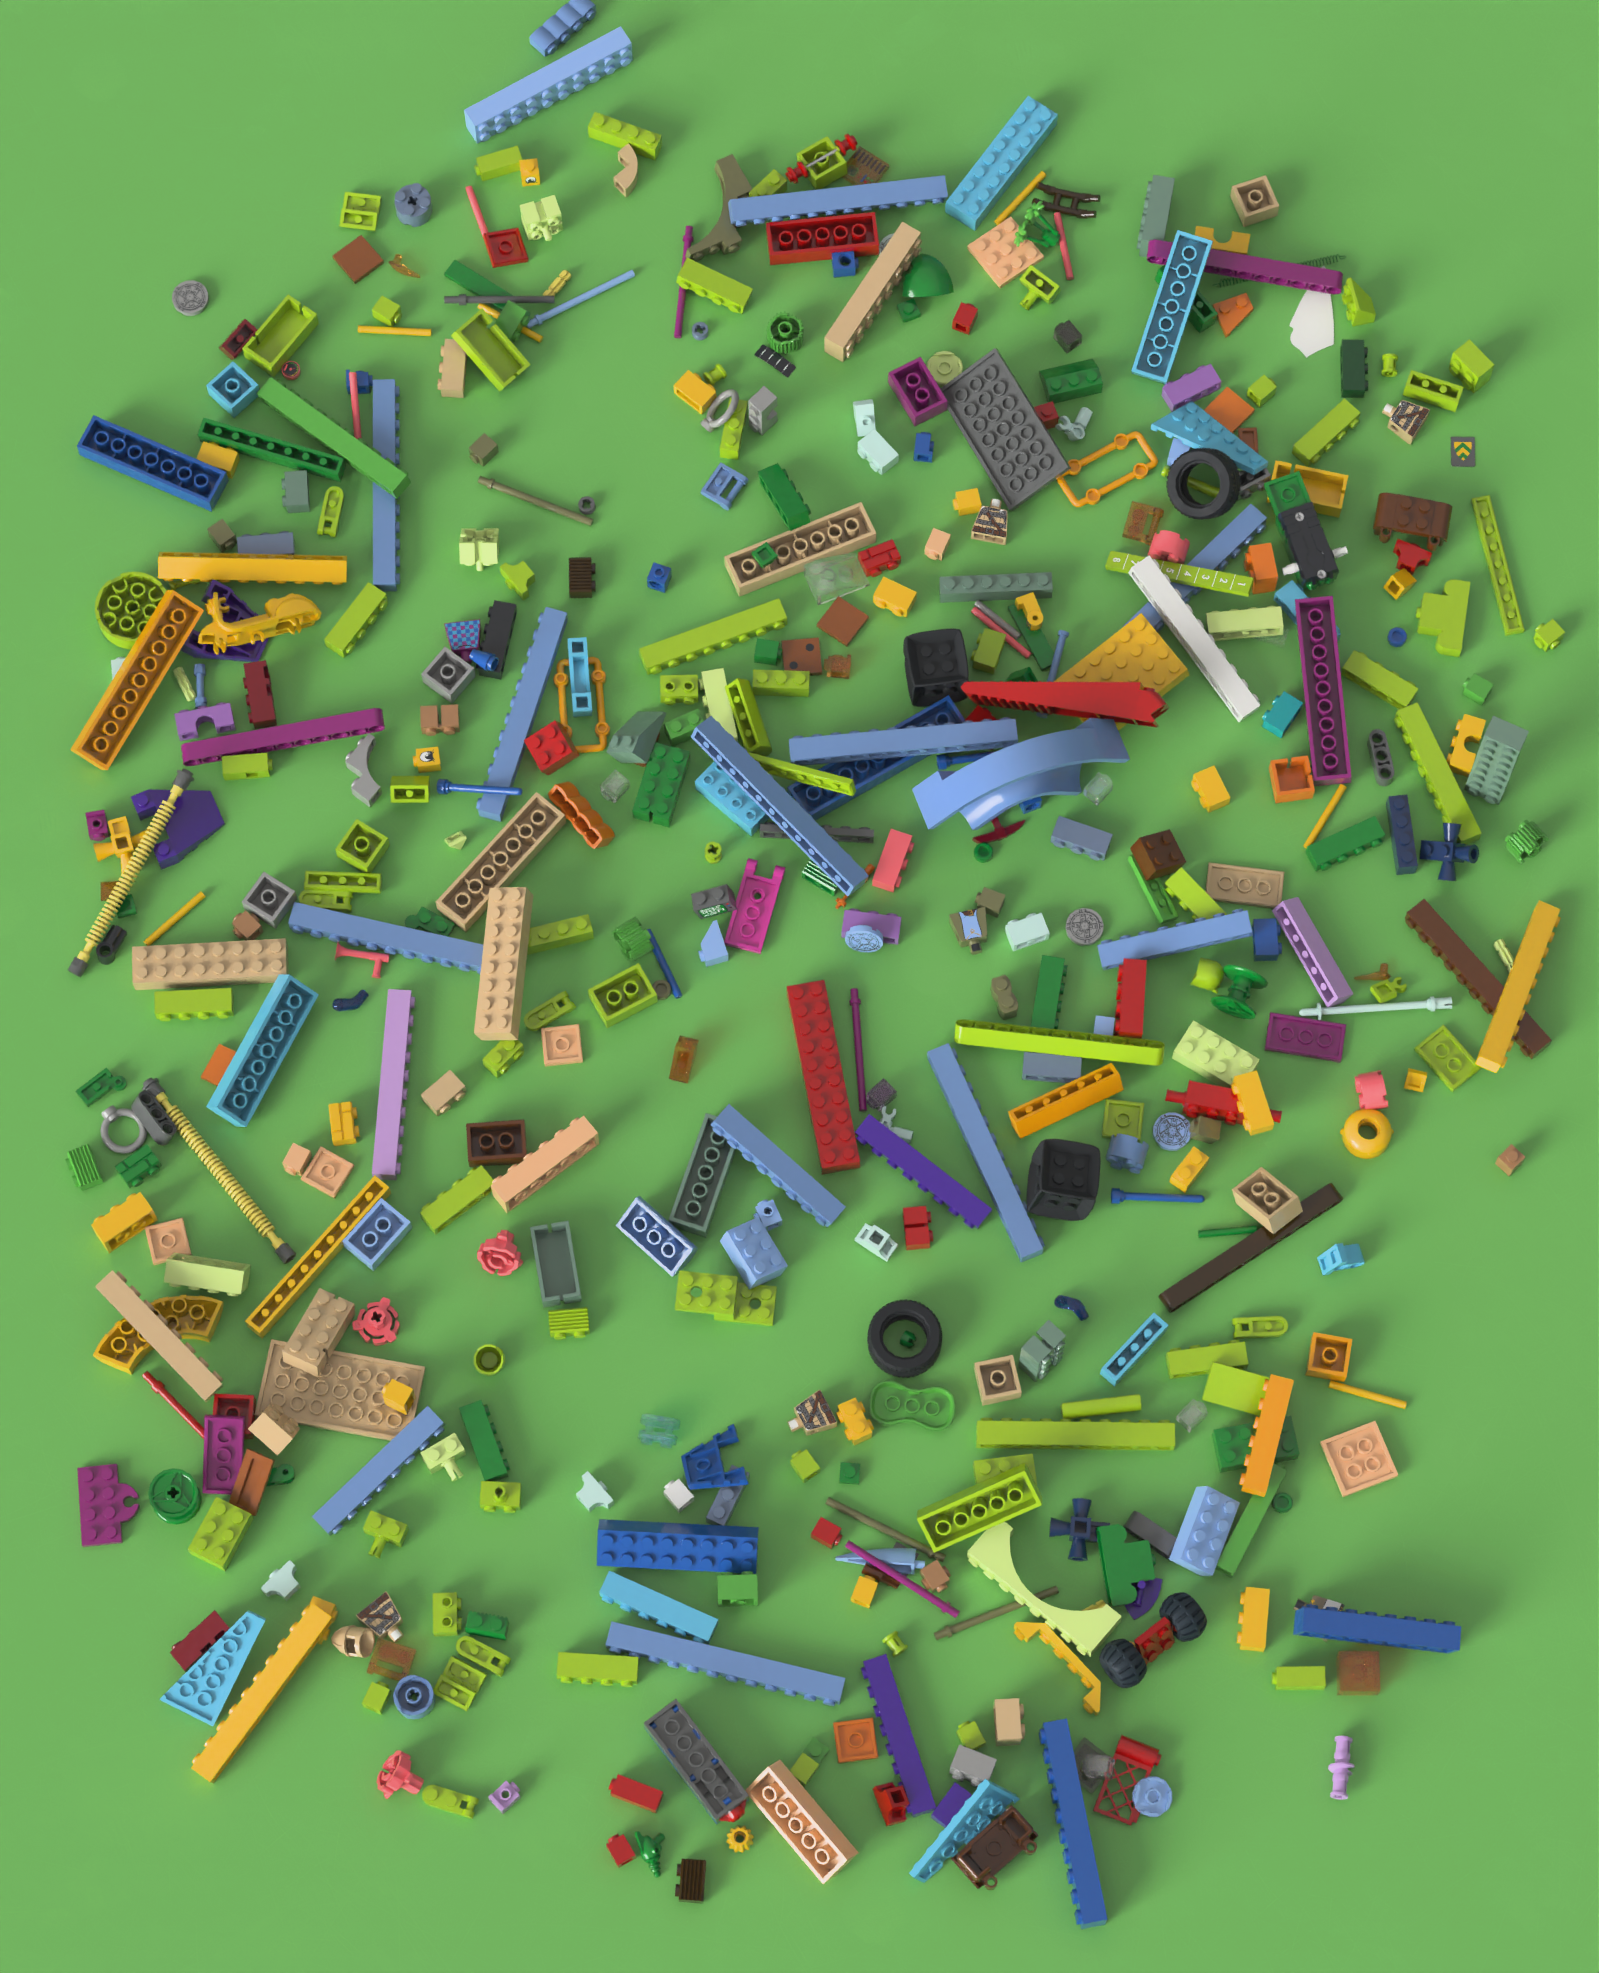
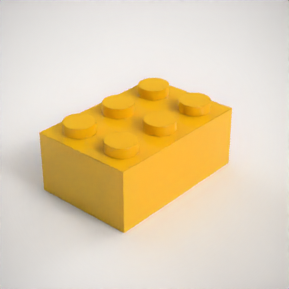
M141 1192L131 1194L127 1197V1201L121 1205L113 1206L108 1214L97 1217L93 1221L94 1223L91 1224L95 1234L109 1253L139 1234L145 1227L158 1221L153 1209Z

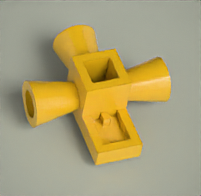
M123 816L107 821L112 842L94 843L93 846L98 862L115 854L117 858H121V873L126 874L123 870H128L126 868V865H130L128 861H133L130 858L136 852L135 848H140L138 844H143L140 840H145L143 835L147 836V834L145 833L146 830L132 836L127 817Z

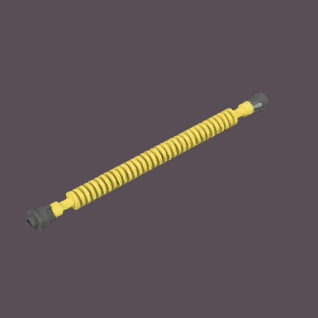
M187 769L177 770L178 774L172 783L171 795L167 802L162 801L164 806H159L162 810L158 809L157 812L159 814L155 813L154 816L157 819L154 817L152 819L155 823L150 822V825L153 827L148 826L147 829L150 832L145 831L147 836L143 835L145 840H140L143 844L139 843L138 847L140 848L136 847L135 850L137 852L133 853L136 857L131 856L130 859L133 861H128L130 864L126 865L128 870H123L126 874L122 873L121 876L123 878L119 877L118 880L120 882L116 883L119 887L114 886L113 889L116 891L112 890L111 892L114 896L109 895V898L112 900L107 899L106 902L109 905L104 904L106 909H101L104 913H99L102 917L98 916L96 919L99 922L96 920L94 922L97 926L92 925V928L95 930L90 929L89 932L92 935L87 934L90 939L85 938L87 942L83 951H80L77 957H74L68 971L76 976L81 977L87 968V962L90 958L89 954L94 946H98L96 942L101 943V940L98 938L103 939L104 936L101 933L106 934V931L103 929L108 930L109 927L106 925H111L109 922L113 921L111 916H116L113 912L117 913L118 910L116 908L120 909L121 906L119 904L123 903L120 899L125 900L126 897L123 895H128L126 891H130L129 887L133 886L130 882L134 883L135 880L133 878L137 879L138 876L136 874L140 873L137 869L142 870L140 865L144 866L145 863L143 861H147V858L144 856L149 857L150 854L147 852L151 853L152 850L150 848L153 849V844L157 843L154 839L158 840L159 837L157 835L161 836L162 834L159 830L162 832L164 830L161 826L166 827L164 822H169L166 817L170 819L171 815L169 813H174L171 809H176L173 805L178 796L180 797L183 791L187 790L190 782L194 781L193 773Z
M151 1077L143 1083L142 1091L150 1092L159 1104L164 1107L167 1115L175 1124L177 1131L180 1132L183 1139L192 1147L195 1154L204 1162V1165L216 1177V1180L228 1192V1195L240 1207V1210L252 1222L261 1236L270 1239L271 1245L281 1261L287 1264L293 1260L297 1254L288 1243H285L273 1232L275 1227L269 1222V1219L266 1218L265 1214L254 1203L253 1199L242 1188L232 1173H229L230 1171L220 1158H217L218 1156L214 1154L215 1152L202 1139V1136L193 1125L190 1124L187 1117L181 1113L178 1106H172L169 1103L165 1090L159 1084L158 1078L153 1079Z

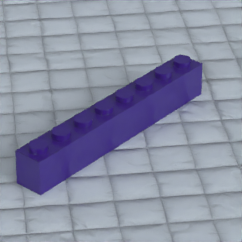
M870 1114L855 1131L858 1142L864 1146L866 1144L873 1148L871 1151L879 1158L884 1156L888 1160L886 1163L895 1170L897 1167L902 1170V1175L909 1181L915 1180L920 1190L924 1193L929 1191L933 1194V1199L940 1205L946 1204L949 1207L948 1211L956 1217L960 1215L964 1218L963 1222L971 1229L974 1227L979 1229L992 1212V1208Z
M884 1654L865 1660L861 1668L862 1676L864 1679H868L870 1686L867 1687L869 1697L874 1698L876 1703L873 1709L876 1718L880 1717L882 1722L879 1725L883 1737L886 1736L888 1744H885L888 1755H892L895 1762L892 1763L894 1774H899L901 1782H898V1786L903 1785L910 1803L906 1807V1811L908 1814L911 1813L913 1818L932 1812L936 1809V1805L887 1655Z

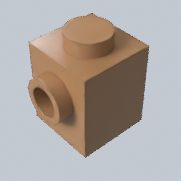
M246 910L243 913L237 914L232 922L233 933L239 939L243 938L245 941L255 940L263 933V929L259 924L260 920L253 913L249 914Z
M938 1560L933 1561L920 1570V1575L923 1578L921 1582L926 1590L930 1589L932 1594L936 1591L941 1593L948 1588L947 1584L950 1582L949 1577L951 1575L945 1566L942 1567Z

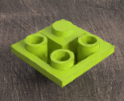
M1351 277L1347 278L1344 294H1342V302L1344 305H1347L1346 315L1348 321H1351L1353 327L1374 323L1376 313L1371 297Z

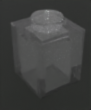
M616 769L600 785L603 798L614 803L630 788L629 780Z
M1098 772L1084 787L1083 795L1098 806L1112 791V779L1108 775H1102Z
M1193 1399L1177 1414L1176 1420L1190 1433L1206 1418L1208 1413L1206 1411L1207 1407L1201 1401L1197 1402Z
M1086 1754V1758L1082 1762L1083 1774L1089 1778L1113 1780L1115 1759L1107 1755Z

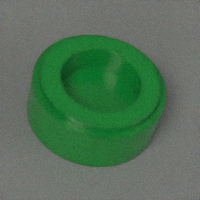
M980 843L974 849V857L977 861L986 863L992 859L993 849L987 843Z
M1281 1492L1275 1495L1272 1505L1278 1513H1287L1293 1505V1500L1289 1494Z

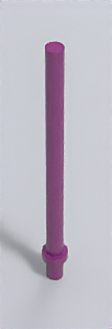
M686 226L685 235L683 236L682 266L686 260L687 249L691 247V243L694 241L692 226ZM680 286L674 337L678 339L682 336L686 289Z
M853 988L850 989L851 1000H849V1004L852 1006L859 1111L864 1112L867 1111L859 1010L861 1000L858 996V989Z
M848 1540L845 1545L847 1549L941 1608L943 1613L947 1612L955 1618L958 1616L960 1611L952 1607L950 1602L941 1600Z

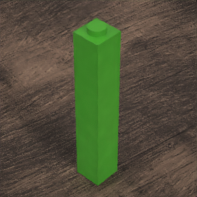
M1278 1462L1273 1463L1265 1497L1252 1494L1218 1560L1215 1569L1231 1578L1233 1577L1287 1473L1282 1464Z

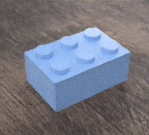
M381 1198L342 1242L349 1252L374 1271L412 1229V1225L408 1219Z
M759 1217L726 1231L720 1240L749 1290L781 1276L788 1266Z

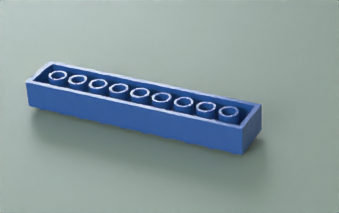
M948 695L894 727L904 729L907 726L924 727L927 724L938 726L947 722L960 724L965 719ZM931 754L829 763L818 769L819 771L853 779L856 788L854 796L801 782H795L788 786L787 793L816 821Z
M1067 1719L1045 1722L1042 1725V1729H1040L1039 1740L1040 1744L1045 1746V1749H1043L1044 1764L1049 1766L1048 1772H1046L1048 1784L1053 1786L1052 1792H1050L1052 1804L1057 1806L1054 1814L1056 1824L1061 1826L1058 1834L1060 1844L1065 1846L1062 1854L1064 1864L1069 1866L1066 1874L1068 1884L1073 1886L1070 1893L1072 1904L1077 1906L1075 1912L1076 1924H1080L1081 1929L1105 1925L1108 1919Z

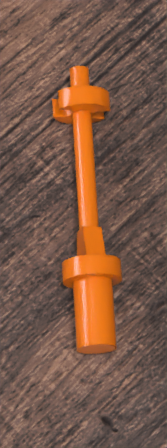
M869 864L864 870L870 875L875 867ZM845 894V896L842 899L838 897L836 899L837 905L835 906V908L839 909L840 906L845 907L847 905L845 900L849 896Z

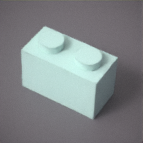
M875 429L858 442L857 452L860 457L866 458L870 467L881 475L899 461V454Z
M1031 913L1025 919L1011 920L1005 927V933L1013 951L1048 940L1050 935L1042 913Z

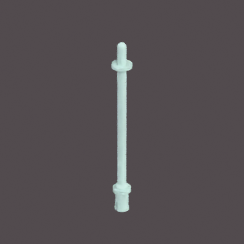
M1430 996L1426 1001L1328 1008L1321 1007V1004L1317 1003L1316 1008L1301 1009L1299 1014L1301 1016L1317 1015L1318 1020H1321L1322 1015L1421 1008H1427L1434 1012L1435 1009H1452V997L1434 998V996Z

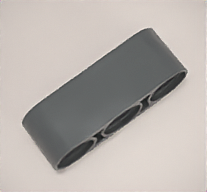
M1375 729L1369 735L1367 746L1376 782L1380 786H1388L1391 784L1394 776L1392 758L1385 732ZM1378 738L1381 740V742L1376 743L1372 739ZM1381 755L1385 760H1379L1376 756ZM1381 773H1387L1389 777L1384 778L1381 776Z
M141 1091L132 1103L131 1109L154 1141L159 1145H167L177 1131L176 1126L156 1098L148 1091Z
M1133 1511L1123 1527L1139 1541L1148 1540L1151 1549L1169 1559L1177 1538L1141 1513Z

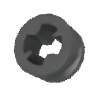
M585 496L579 500L578 506L581 513L590 515L595 511V502L591 497ZM585 502H587V504L590 503L589 509H587V507H585L584 509Z

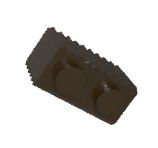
M591 557L569 558V596L571 599L592 598V592H596V581L592 580V574H596V565L592 563Z
M682 1859L681 1864H677V1876H680V1884H676L675 1896L679 1897V1902H704L706 1860Z

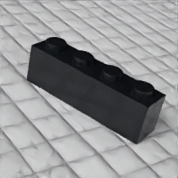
M494 600L493 607H489L488 617H490L489 624H485L484 634H486L485 641H481L480 651L495 654L499 658V662L494 671H486L476 664L479 676L502 679L517 615L516 604Z

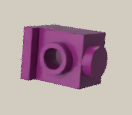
M105 811L86 812L90 839L102 841L110 837Z

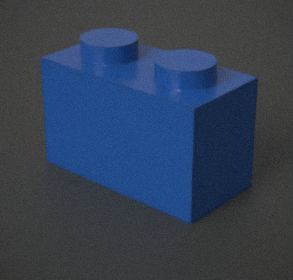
M1276 918L1253 919L1254 961H1277L1279 954H1282V945L1278 943V936H1280L1281 931L1280 925H1277Z

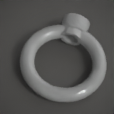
M728 389L713 401L706 418L700 423L707 431L712 433L715 428L723 425L730 419L739 402L738 392L734 389ZM732 397L726 412L719 419L715 420L714 414L717 408L725 399Z
M112 1105L102 1112L101 1115L104 1120L100 1130L101 1138L110 1150L126 1154L134 1152L142 1146L147 1137V1130L131 1109H116ZM120 1116L133 1118L139 1126L137 1140L128 1146L115 1144L108 1134L110 1123L116 1121Z

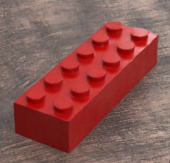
M875 212L766 223L770 265L832 259V253L854 251V257L879 255Z

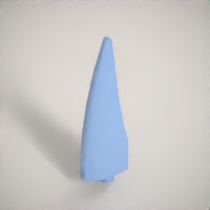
M915 1548L865 1550L901 1574H915V1568L922 1569L925 1567V1561L916 1560ZM854 1552L835 1557L837 1561L865 1565L868 1562Z

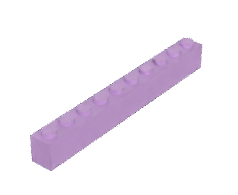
M388 989L372 1176L374 1177L375 1175L380 1180H397V1174H401V1163H398V1158L402 1156L403 1144H400V1137H404V1126L401 1124L402 1119L406 1117V1107H403V1101L407 1100L408 1089H405V1082L409 1081V1070H406V1066L411 1060V1052H408V1045H412V1033L409 1032L410 1026L413 1027L414 1015H411V1009L415 1008L416 998L412 996L411 990Z

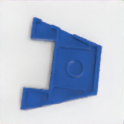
M734 1424L728 1426V1430L721 1435L720 1433L714 1435L713 1440L707 1444L701 1443L681 1456L687 1485L690 1490L749 1484L744 1466L728 1472L724 1470L720 1448L739 1442Z

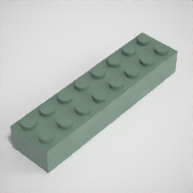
M1493 716L1482 739L1464 790L1472 796L1484 798L1490 804L1499 805L1529 731Z

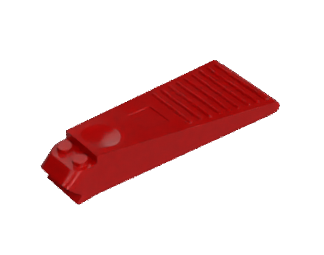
M971 681L965 682L961 686L963 692L977 705L1087 719H1114V722L1155 728L1158 727L1155 719L1169 709L1166 702L1155 689L1144 687L1141 682Z

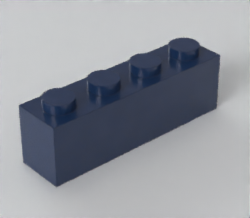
M1388 796L1386 809L1396 875L1416 873L1418 863L1408 796Z

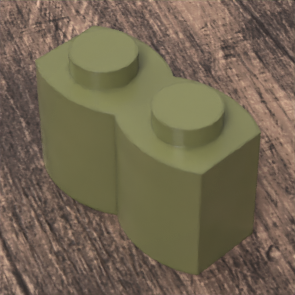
M1006 975L993 978L991 982V995L997 1002V1010L1003 1020L1016 1017L1018 1011V1001L1011 992V982Z

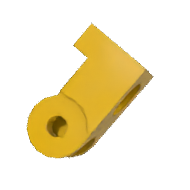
M1031 592L1015 599V606L1017 611L1023 609L1028 629L1032 631L1039 630L1042 627L1043 614L1034 593Z

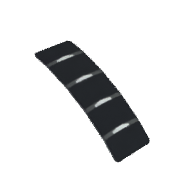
M762 345L754 354L787 378L796 369L791 362L765 345Z

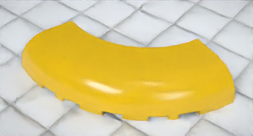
M200 1295L163 1297L150 1303L154 1307L152 1312L156 1316L161 1314L168 1322L166 1326L170 1330L174 1328L181 1335V1339H198L209 1343L219 1323L224 1306L223 1301ZM123 1318L116 1322L115 1326L105 1334L93 1356L111 1367L132 1375L139 1362L154 1348Z

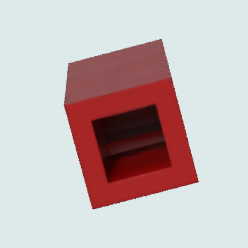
M619 1774L616 1779L612 1778L609 1785L612 1797L653 1813H657L664 1795L663 1791Z

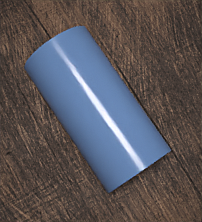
M641 1196L635 1198L616 1224V1227L672 1277L678 1274L679 1270L681 1271L690 1262L698 1249Z

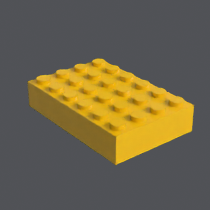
M1140 613L1054 682H1141L1144 687L1155 689L1162 697L1188 677L1189 672L1153 626ZM1079 718L1082 723L1088 720L1087 718ZM1115 722L1118 731L1126 725V723Z

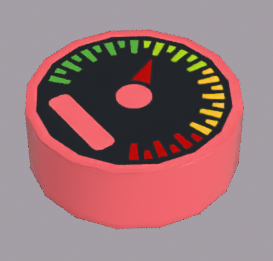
M295 361L284 363L282 366L284 378L295 380L299 377L301 371L298 363Z

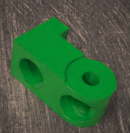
M282 1464L279 1467L272 1468L267 1486L291 1483L295 1479L293 1467L289 1464Z

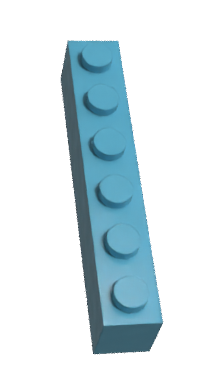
M611 1571L608 1572L599 1591L604 1602L609 1604L617 1603L622 1610L629 1613L631 1610L637 1612L640 1618L649 1621V1618L657 1621L656 1625L665 1629L670 1627L675 1630L674 1633L682 1637L688 1635L695 1642L709 1645L719 1623L718 1619Z

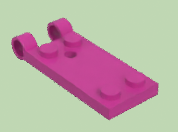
M748 858L736 899L737 910H734L732 913L724 944L761 954L781 882L785 874V867L776 865L772 879L755 875L758 860ZM756 893L761 894V898L755 899L754 895Z

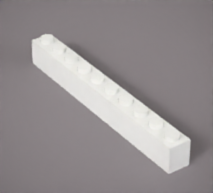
M1147 556L1131 567L1128 572L1237 721L1241 722L1258 710L1260 707L1258 697L1249 691L1248 684L1238 676L1235 666L1229 664L1226 660L1224 651L1218 649L1212 635L1206 633L1201 620L1196 619L1192 614V608L1184 603L1180 592L1172 587L1169 577L1159 569L1158 562Z

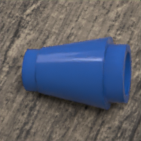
M473 649L469 656L471 660L486 671H494L499 662V658L495 654Z

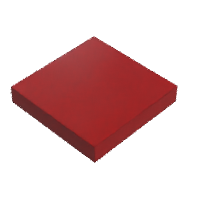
M519 228L483 234L493 268L528 262V256Z

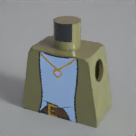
M985 907L950 914L949 923L960 947L969 946L972 955L981 953L980 943L987 942Z

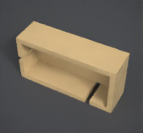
M319 1288L282 1351L283 1362L319 1377L327 1364L326 1359L329 1360L355 1316V1304L341 1297L336 1299L334 1294Z

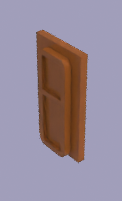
M247 1449L229 1503L256 1516L275 1460Z

